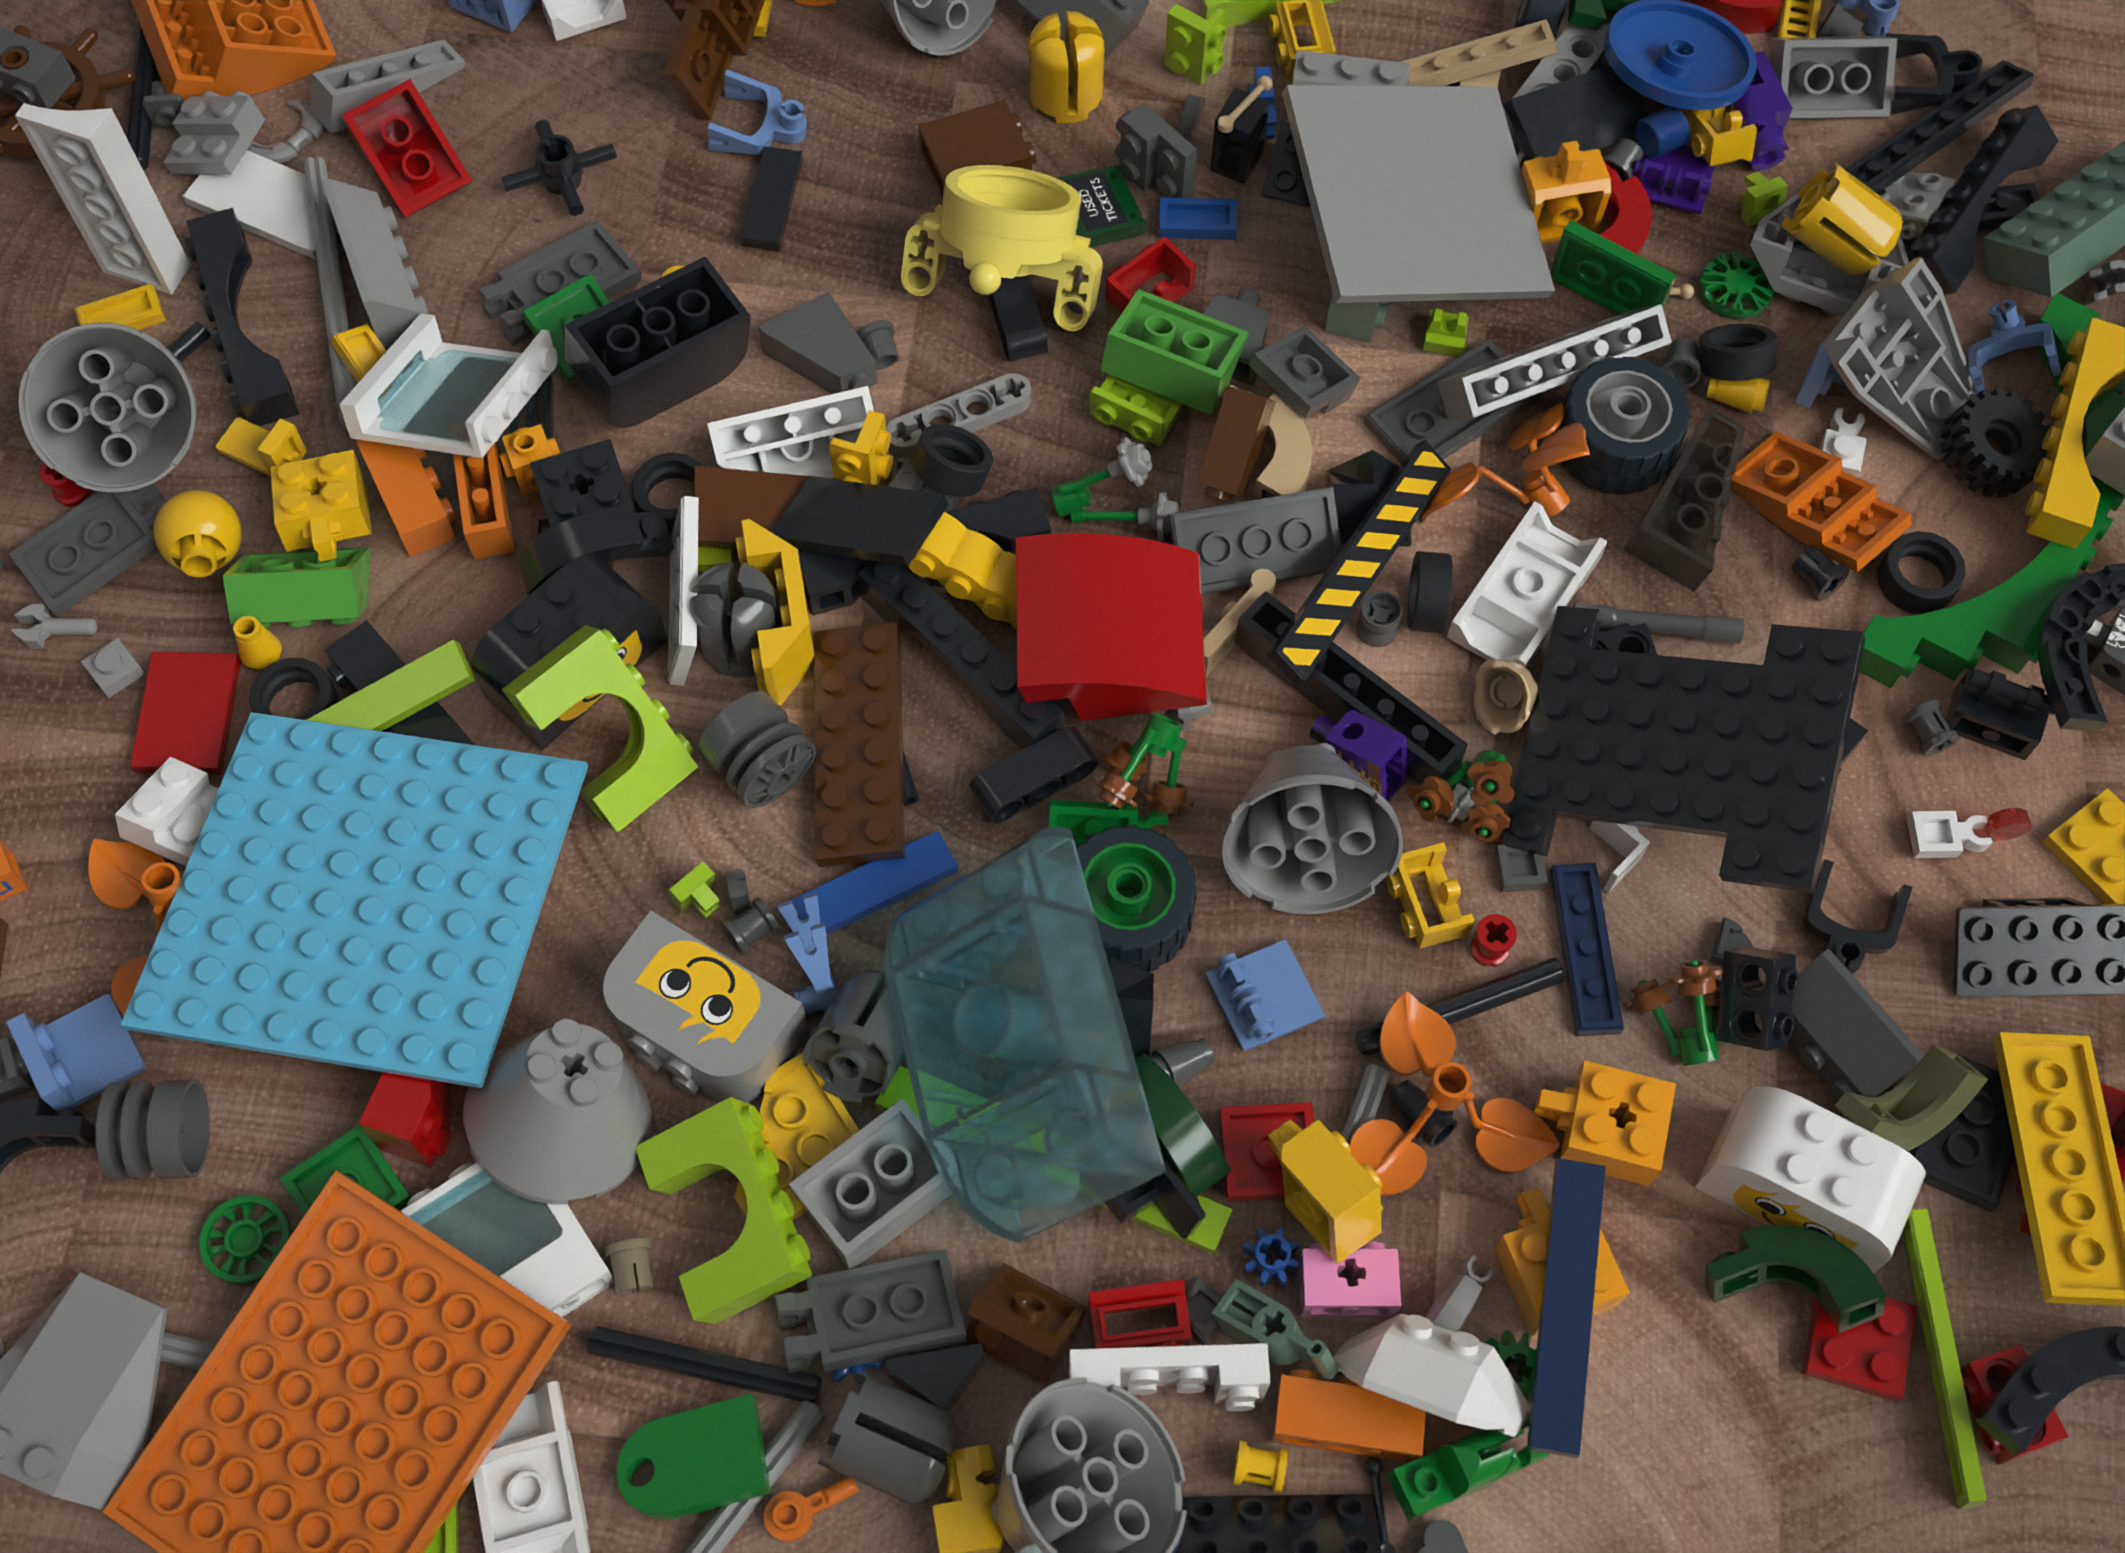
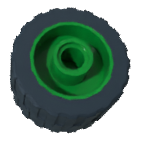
M1135 825L1106 828L1105 831L1096 832L1089 836L1088 840L1083 844H1079L1073 851L1071 859L1067 860L1064 867V878L1061 881V925L1064 926V935L1068 943H1071L1074 952L1086 961L1112 955L1120 959L1121 962L1130 963L1131 966L1139 967L1149 972L1159 969V966L1169 963L1175 958L1179 949H1182L1185 945L1188 932L1191 931L1197 896L1196 876L1193 867L1188 862L1187 855L1169 837H1164L1153 829L1139 828Z

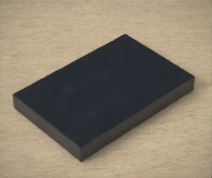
M1959 1055L1988 1078V1081L1951 1123L1925 1143L1910 1150L1909 1153L1925 1169L1926 1176L1923 1183L1992 1212L1998 1206L2015 1153L1999 1071Z

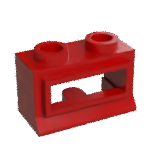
M1164 236L1153 245L1149 244L1143 247L1137 256L1127 264L1117 266L1110 272L1106 278L1105 299L1122 314L1133 298L1131 294L1163 272L1172 281L1169 283L1164 280L1159 281L1153 289V295L1176 303L1194 290L1196 264Z
M1184 1279L1091 1291L1088 1293V1309L1094 1349L1191 1345L1192 1333ZM1169 1305L1175 1306L1178 1326L1107 1336L1104 1314Z

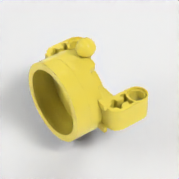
M976 165L959 168L950 172L945 180L942 205L938 204L935 207V212L923 214L907 232L901 282L904 288L912 295L924 296L929 294L944 275L947 255L964 259V266L971 270L969 275L970 286L981 295H990L996 292L1000 287L1001 277L1013 279L1014 277L1033 274L1058 280L1054 305L1056 323L1067 331H1077L1086 325L1096 307L1103 265L1100 255L1094 249L1088 247L1091 239L1076 236L1081 196L1072 186L1057 178L1032 170L999 165ZM928 238L933 240L926 250H923L927 245ZM1076 265L1082 266V272L1086 275L1081 284H1076L1080 275V267ZM916 267H922L926 269L930 275V279H925L918 274ZM1067 302L1078 303L1082 307L1083 313L1072 312Z

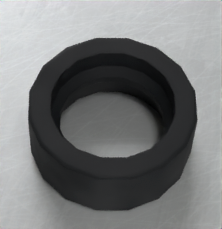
M1727 324L1705 331L1699 337L1701 372L1708 377L1727 381L1751 380L1772 373L1777 367L1776 332L1755 324Z
M933 424L925 428L911 457L912 469L920 480L937 491L957 497L972 496L980 492L994 462L992 451L983 440L972 432L948 424ZM945 457H949V458H951V459H953V460L959 462L960 464L955 463V462H953V461H951V460H949V459H946Z
M674 452L660 454L645 461L635 472L631 485L636 511H662L669 534L671 535L678 508L669 510L657 508L649 502L648 494L656 484L666 479L680 478L692 482L694 466H702L701 463L689 455Z
M1915 531L1902 535L1891 544L1878 568V584L1884 596L1896 607L1916 614H1924L1944 608L1954 598L1966 576L1965 561L1958 548L1946 538L1932 532ZM1907 556H1914L1932 562L1944 577V585L1941 588L1932 590L1922 589L1911 584L1903 577L1898 567L1899 560Z
M1417 551L1414 556L1407 605L1408 628L1411 631L1443 633L1446 628L1453 581L1452 557L1447 553Z
M286 658L271 663L257 675L251 685L249 703L253 713L272 715L270 703L276 693L285 686L296 682L314 684L318 689L319 698L312 709L304 715L294 718L307 720L338 703L339 699L327 673L317 663L304 658Z

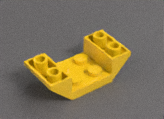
M751 519L741 520L744 537L736 538L739 562L754 566L767 575L774 587L775 596L780 595L783 627L757 631L759 647L751 648L759 691L770 694L781 706L814 667V648L798 549Z

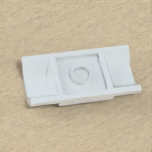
M556 1380L546 1383L535 1393L525 1396L473 1476L486 1553H591L587 1536L588 1524L571 1433L567 1429L560 1386Z

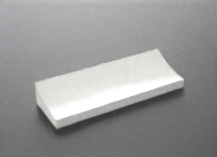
M23 103L15 117L101 270L104 273L143 286L152 283L156 290L172 295L190 268L191 263L112 108L70 111L42 108Z

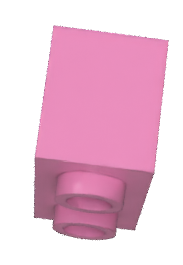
M1317 1242L1310 1244L1309 1249H1302L1298 1259L1300 1263L1298 1270L1300 1317L1396 1316L1401 1307L1398 1249H1385L1384 1243L1368 1242L1339 1264H1336ZM1343 1270H1349L1351 1278L1357 1279L1353 1287L1347 1286L1346 1278L1341 1277Z

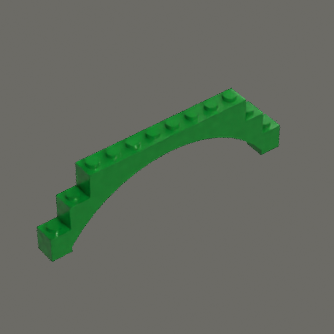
M2057 293L2051 299L2037 324L2048 323L2051 325L2062 372L2067 362H2071L2072 355L2067 354V349L2076 330L2082 332L2091 318L2098 319L2100 313ZM2033 346L2037 349L2050 371L2059 394L2063 393L2064 386L2059 385L2061 375L2053 377L2045 347ZM2122 378L2115 388L2100 395L2089 404L2082 430L2084 458L2087 457L2104 432L2124 409L2125 396L2122 393L2125 390V379ZM2090 474L2100 492V498L2093 527L2076 549L2049 541L2047 546L2027 566L2006 582L1978 597L1949 608L1920 615L1884 618L1875 613L1863 632L1866 640L1859 672L1892 688L1900 675L1908 678L1917 663L1953 681L1958 678L1964 668L1973 670L1981 656L2019 674L2028 661L2036 664L2038 661L2039 629L2045 611L2052 600L2076 578L2075 575L2078 569L2086 570L2097 552V549L2091 546L2094 539L2101 541L2113 519L2107 517L2109 510L2116 511L2123 502L2125 495Z

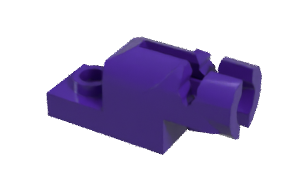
M1764 51L1755 53L1757 60L1756 72L1747 92L1739 100L1730 104L1727 111L1739 110L1741 112V128L1752 124L1757 127L1753 159L1748 161L1752 170L1756 171L1772 168L1786 158L1783 151L1789 150L1785 142L1783 131L1793 109Z

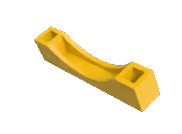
M2094 317L2091 318L2082 332L2075 331L2068 345L2067 354L2072 355L2071 362H2067L2059 379V385L2064 386L2063 393L2057 396L2050 414L2051 417L2056 418L2055 424L2046 433L2042 444V449L2047 450L2046 458H2042L2033 479L2034 482L2039 483L2038 489L2030 496L2025 509V515L2030 516L2026 533L2073 549L2077 548L2092 529L2100 498V492L2090 476L2083 453L2082 430L2084 417L2089 404L2100 395L2115 388L2125 375V327Z

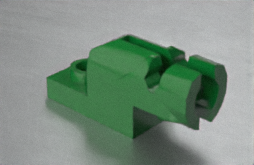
M1530 1413L1515 1437L1499 1432V1429H1480L1468 1436L1443 1445L1429 1455L1388 1472L1386 1476L1407 1521L1483 1490L1498 1480L1547 1458L1550 1453L1529 1450L1527 1446L1517 1453L1514 1447L1501 1452L1500 1446L1502 1443L1525 1433V1429L1529 1427Z

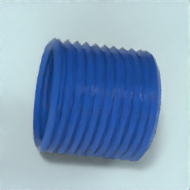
M1668 106L1639 120L1635 128V137L1643 153L1651 159H1656L1687 144L1690 138V127L1681 110Z

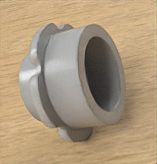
M1460 783L1456 785L1453 790L1454 811L1450 815H1445L1449 818L1447 822L1452 823L1455 818L1462 822L1468 816L1469 808L1475 805L1470 798L1473 787L1469 790Z

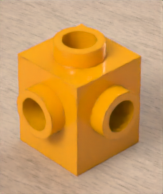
M541 424L530 428H520L511 434L502 436L507 452L499 456L507 478L516 476L522 496L538 491L530 462L561 454L555 437L546 439Z

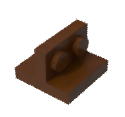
M1004 1263L978 1292L967 1312L972 1317L966 1329V1342L971 1345L982 1343L984 1352L1047 1385L1055 1372L1069 1338L1080 1325L1088 1307Z

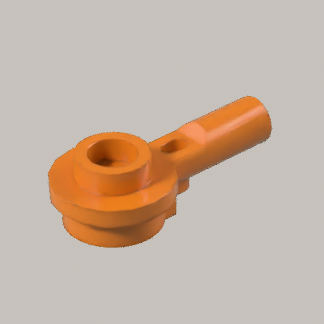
M846 1476L807 1497L794 1491H784L776 1494L769 1500L764 1510L765 1528L773 1538L780 1542L790 1543L800 1540L808 1533L812 1523H814L815 1514L860 1492L855 1479Z

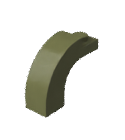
M1932 1045L1911 1074L1891 1091L1878 1097H1865L1845 1091L1835 1104V1107L1848 1117V1121L1894 1143L1906 1151H1910L1931 1139L1951 1123L1973 1100L1988 1081V1078L1954 1051Z

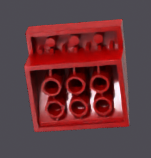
M1063 533L1016 537L1017 687L1026 703L1069 698L1080 721L1207 705L1201 571L1198 552L1159 541L1110 534Z

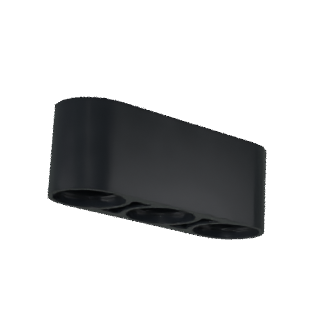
M1028 275L1014 277L1013 279L1001 277L999 289L987 296L1008 362L1047 354L1046 332Z
M1067 726L986 768L972 779L969 787L991 822L1001 823L1086 778L1098 767L1099 761L1077 727Z

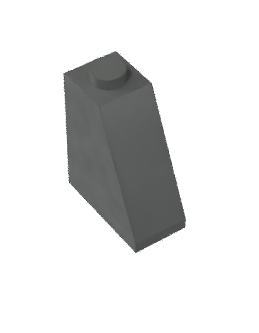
M829 292L758 325L762 349L767 356L832 394L866 386L870 389L871 386L878 383L874 357Z

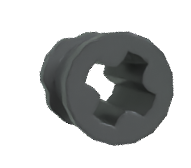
M1930 700L1922 703L1904 716L1905 723L1913 726L1923 743L1921 749L1926 756L1938 754L1953 746L1960 739L1959 734L1955 730L1950 729L1940 712L1942 705L1939 700Z
M758 897L752 901V907L733 920L725 919L720 922L725 935L741 955L748 953V947L769 932L775 934L780 931L779 924L772 912Z

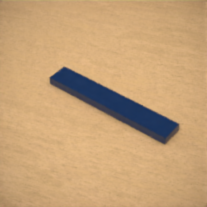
M1558 1158L1555 1161L1527 1449L1572 1458L1580 1456L1606 1166Z

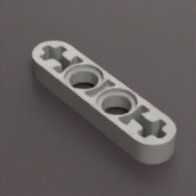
M1006 374L899 416L890 421L886 426L887 432L891 433V442L888 450L892 455L899 458L912 457L922 434V430H918V425H923L924 430L931 426L929 424L930 421L938 416H945L952 421L951 425L961 427L973 433L1018 415L1027 410L1031 405L1032 391L1030 381L1021 374ZM1013 390L1016 394L1020 393V397L1014 398L1012 394H1007V391ZM994 396L996 397V403L1000 401V406H995ZM972 402H982L988 406V410L980 415L971 414L966 408ZM900 433H904V435L906 437H910L911 440L904 442V440L901 437L897 438V435Z

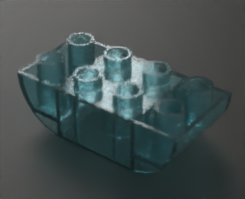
M1049 827L1035 833L905 910L896 918L889 930L886 941L885 971L925 1142L943 1181L961 1206L976 1221L1002 1238L1021 1243L1166 1172L1071 829Z

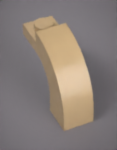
M1224 392V394L1222 395L1221 404H1222V401H1223L1225 392ZM1274 392L1269 399L1275 401L1276 404L1262 443L1267 449L1271 461L1256 480L1253 500L1306 491L1312 462V443L1307 426L1299 413L1285 399Z

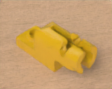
M978 1445L955 1450L951 1457L946 1456L948 1466L946 1499L952 1498V1502L932 1506L939 1553H998L1001 1551L1005 1538L999 1524L992 1516L991 1507L993 1501L997 1498L999 1486L993 1483L988 1485L981 1483L982 1480L990 1478L996 1473L992 1446Z

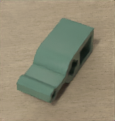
M1235 1279L1212 1311V1315L1222 1332L1229 1338L1240 1344L1268 1343L1269 1361L1272 1363L1290 1365L1300 1359L1316 1368L1319 1375L1324 1379H1333L1339 1370L1324 1342L1321 1340L1312 1341L1306 1338L1292 1312L1287 1307L1238 1279Z

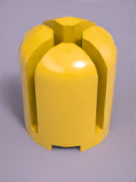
M1065 11L1064 43V40L1060 39V21L1057 12L1045 16L1037 23L1029 36V100L1034 111H1036L1037 107L1044 114L1055 117V123L1074 124L1087 120L1088 113L1098 106L1100 100L1101 103L1103 101V34L1099 26L1091 18L1080 12ZM1068 86L1071 87V94H1069V95H1068Z
M1834 162V169L1827 173L1820 169L1806 183L1797 195L1802 200L1792 219L1785 215L1782 224L1785 231L1845 275L1859 276L1880 264V258L1876 255L1880 257H1887L1897 244L1903 222L1899 210Z

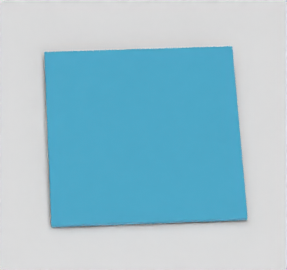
M251 712L185 868L180 887L175 892L120 1026L125 1030L482 1088L588 769L587 762Z

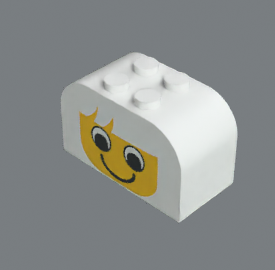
M1755 1086L1749 1088L1730 1110L1695 1188L1768 1226H1795L1827 1235L1851 1249L1875 1273L1890 1261L1922 1186L1926 1172L1922 1164L1906 1150L1819 1105L1786 1090L1768 1086Z

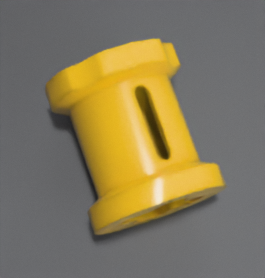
M1239 1440L1233 1466L1232 1484L1240 1486L1245 1481L1272 1486L1273 1492L1281 1493L1286 1475L1288 1449L1279 1448L1277 1452L1248 1447L1247 1441Z

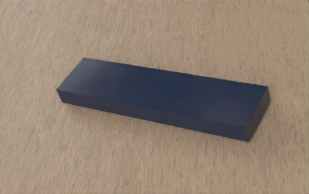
M1596 863L1552 865L1550 876L1576 1037L1621 1034L1624 1026Z

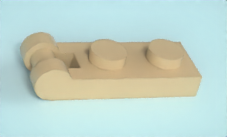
M1258 569L1253 572L1250 589L1237 603L1231 601L1226 605L1219 616V623L1211 631L1208 629L1204 630L1206 677L1236 645L1235 637L1238 618L1265 591L1273 596L1276 577L1272 571Z

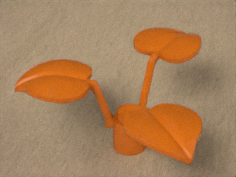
M1558 403L1545 412L1532 416L1518 426L1507 441V446L1512 451L1528 445L1531 452L1522 463V468L1525 472H1532L1523 481L1525 485L1524 491L1484 466L1475 468L1472 462H1468L1452 469L1420 514L1422 520L1425 522L1432 512L1466 494L1481 476L1488 478L1518 497L1523 505L1530 501L1541 504L1548 518L1558 514L1568 505L1570 497L1552 472H1549L1547 466L1590 455L1586 442V430L1581 423H1573L1554 432L1565 416L1562 403ZM1548 436V437H1547L1546 439H1544L1543 442L1540 444L1539 449H1537L1538 439H1541V438H1544V437Z
M93 839L88 858V875L92 890L97 899L105 906L124 910L135 906L144 895L153 907L158 935L165 919V912H168L175 892L181 884L178 869L173 864L165 862L163 856L132 842H112L102 839ZM147 956L136 957L127 961L119 967L112 979L111 994L113 1001L123 1017L147 962Z
M1404 992L1395 1001L1386 1015L1380 1033V1051L1386 1064L1397 1074L1408 1076L1421 1070L1425 1077H1432L1426 1089L1429 1102L1405 1135L1394 1122L1377 1119L1362 1124L1353 1134L1349 1143L1351 1155L1361 1166L1368 1164L1378 1175L1382 1183L1381 1195L1401 1193L1410 1189L1421 1179L1427 1165V1154L1419 1145L1411 1142V1140L1436 1108L1442 1111H1451L1459 1107L1462 1102L1465 1104L1471 1125L1474 1128L1480 1129L1475 1137V1149L1479 1157L1488 1166L1497 1171L1517 1173L1532 1167L1556 1152L1560 1143L1553 1131L1532 1110L1515 1100L1508 1098L1490 1099L1484 1103L1480 1119L1478 1118L1473 1103L1475 1095L1472 1091H1469L1471 1076L1464 1066L1450 1062L1456 1049V1038L1451 1026L1443 1017L1420 1003L1409 992Z

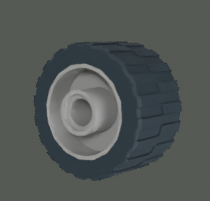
M1624 356L1623 358L1611 357L1589 365L1585 371H1581L1576 376L1574 383L1571 384L1564 403L1565 416L1556 431L1573 423H1581L1586 430V442L1590 455L1563 461V466H1566L1570 471L1569 473L1575 479L1582 481L1584 485L1608 494L1620 493V495H1627L1632 492H1642L1647 490L1648 487L1659 483L1663 476L1668 474L1689 427L1688 422L1691 417V409L1688 406L1689 400L1686 392H1683L1680 387L1681 384L1662 367H1657L1643 359L1638 360L1633 359V357Z

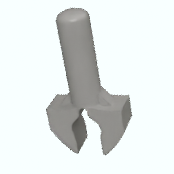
M30 604L19 610L14 616L20 624H38L28 630L11 629V631L26 647L30 649H43L45 639L51 635H94L97 632L98 625L93 618H51L50 611L45 604Z

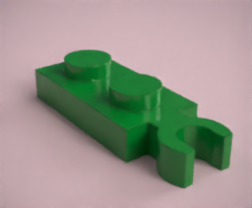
M1050 800L1048 847L1077 848L1079 844H1083L1094 833H1100L1105 831L1106 828L1114 826L1127 827V825H1135L1139 828L1151 829L1155 824L1167 825L1168 813L1156 810L1142 817L1137 816L1138 805L1134 808L1131 805L1124 804L1120 810L1114 806L1107 807L1105 802Z

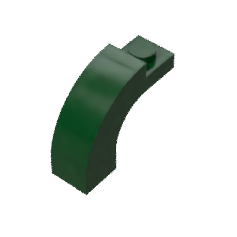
M1127 1051L1123 1055L1110 1060L1106 1067L1097 1072L1102 1081L1108 1083L1113 1089L1116 1099L1123 1108L1139 1122L1155 1149L1167 1158L1173 1172L1187 1190L1194 1193L1196 1197L1231 1172L1220 1147L1199 1113L1169 1075L1147 1054L1144 1053L1138 1057L1131 1051Z
M1775 1225L1740 1232V1252L1736 1254L1735 1252L1720 1254L1710 1264L1706 1265L1705 1288L1714 1303L1762 1284L1787 1283L1800 1287L1812 1294L1822 1304L1838 1333L1879 1318L1884 1313L1886 1293L1866 1263L1841 1242L1810 1229Z

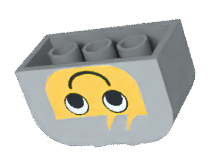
M651 910L613 959L604 977L603 994L606 1004L623 1040L632 1050L637 1052L634 1057L642 1065L654 1072L662 1068L673 1075L672 1082L686 1093L695 1095L698 1091L718 1103L729 1097L746 1103L753 1102L764 1095L765 1083L776 1068L791 1060L810 1034L803 1005L800 1001Z

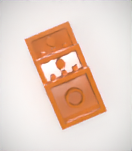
M1778 431L1768 437L1722 476L1723 482L1781 529L1809 547L1815 545L1830 559L1844 564L1855 572H1859L1912 526L1910 512L1878 499L1876 485L1843 472L1841 458Z

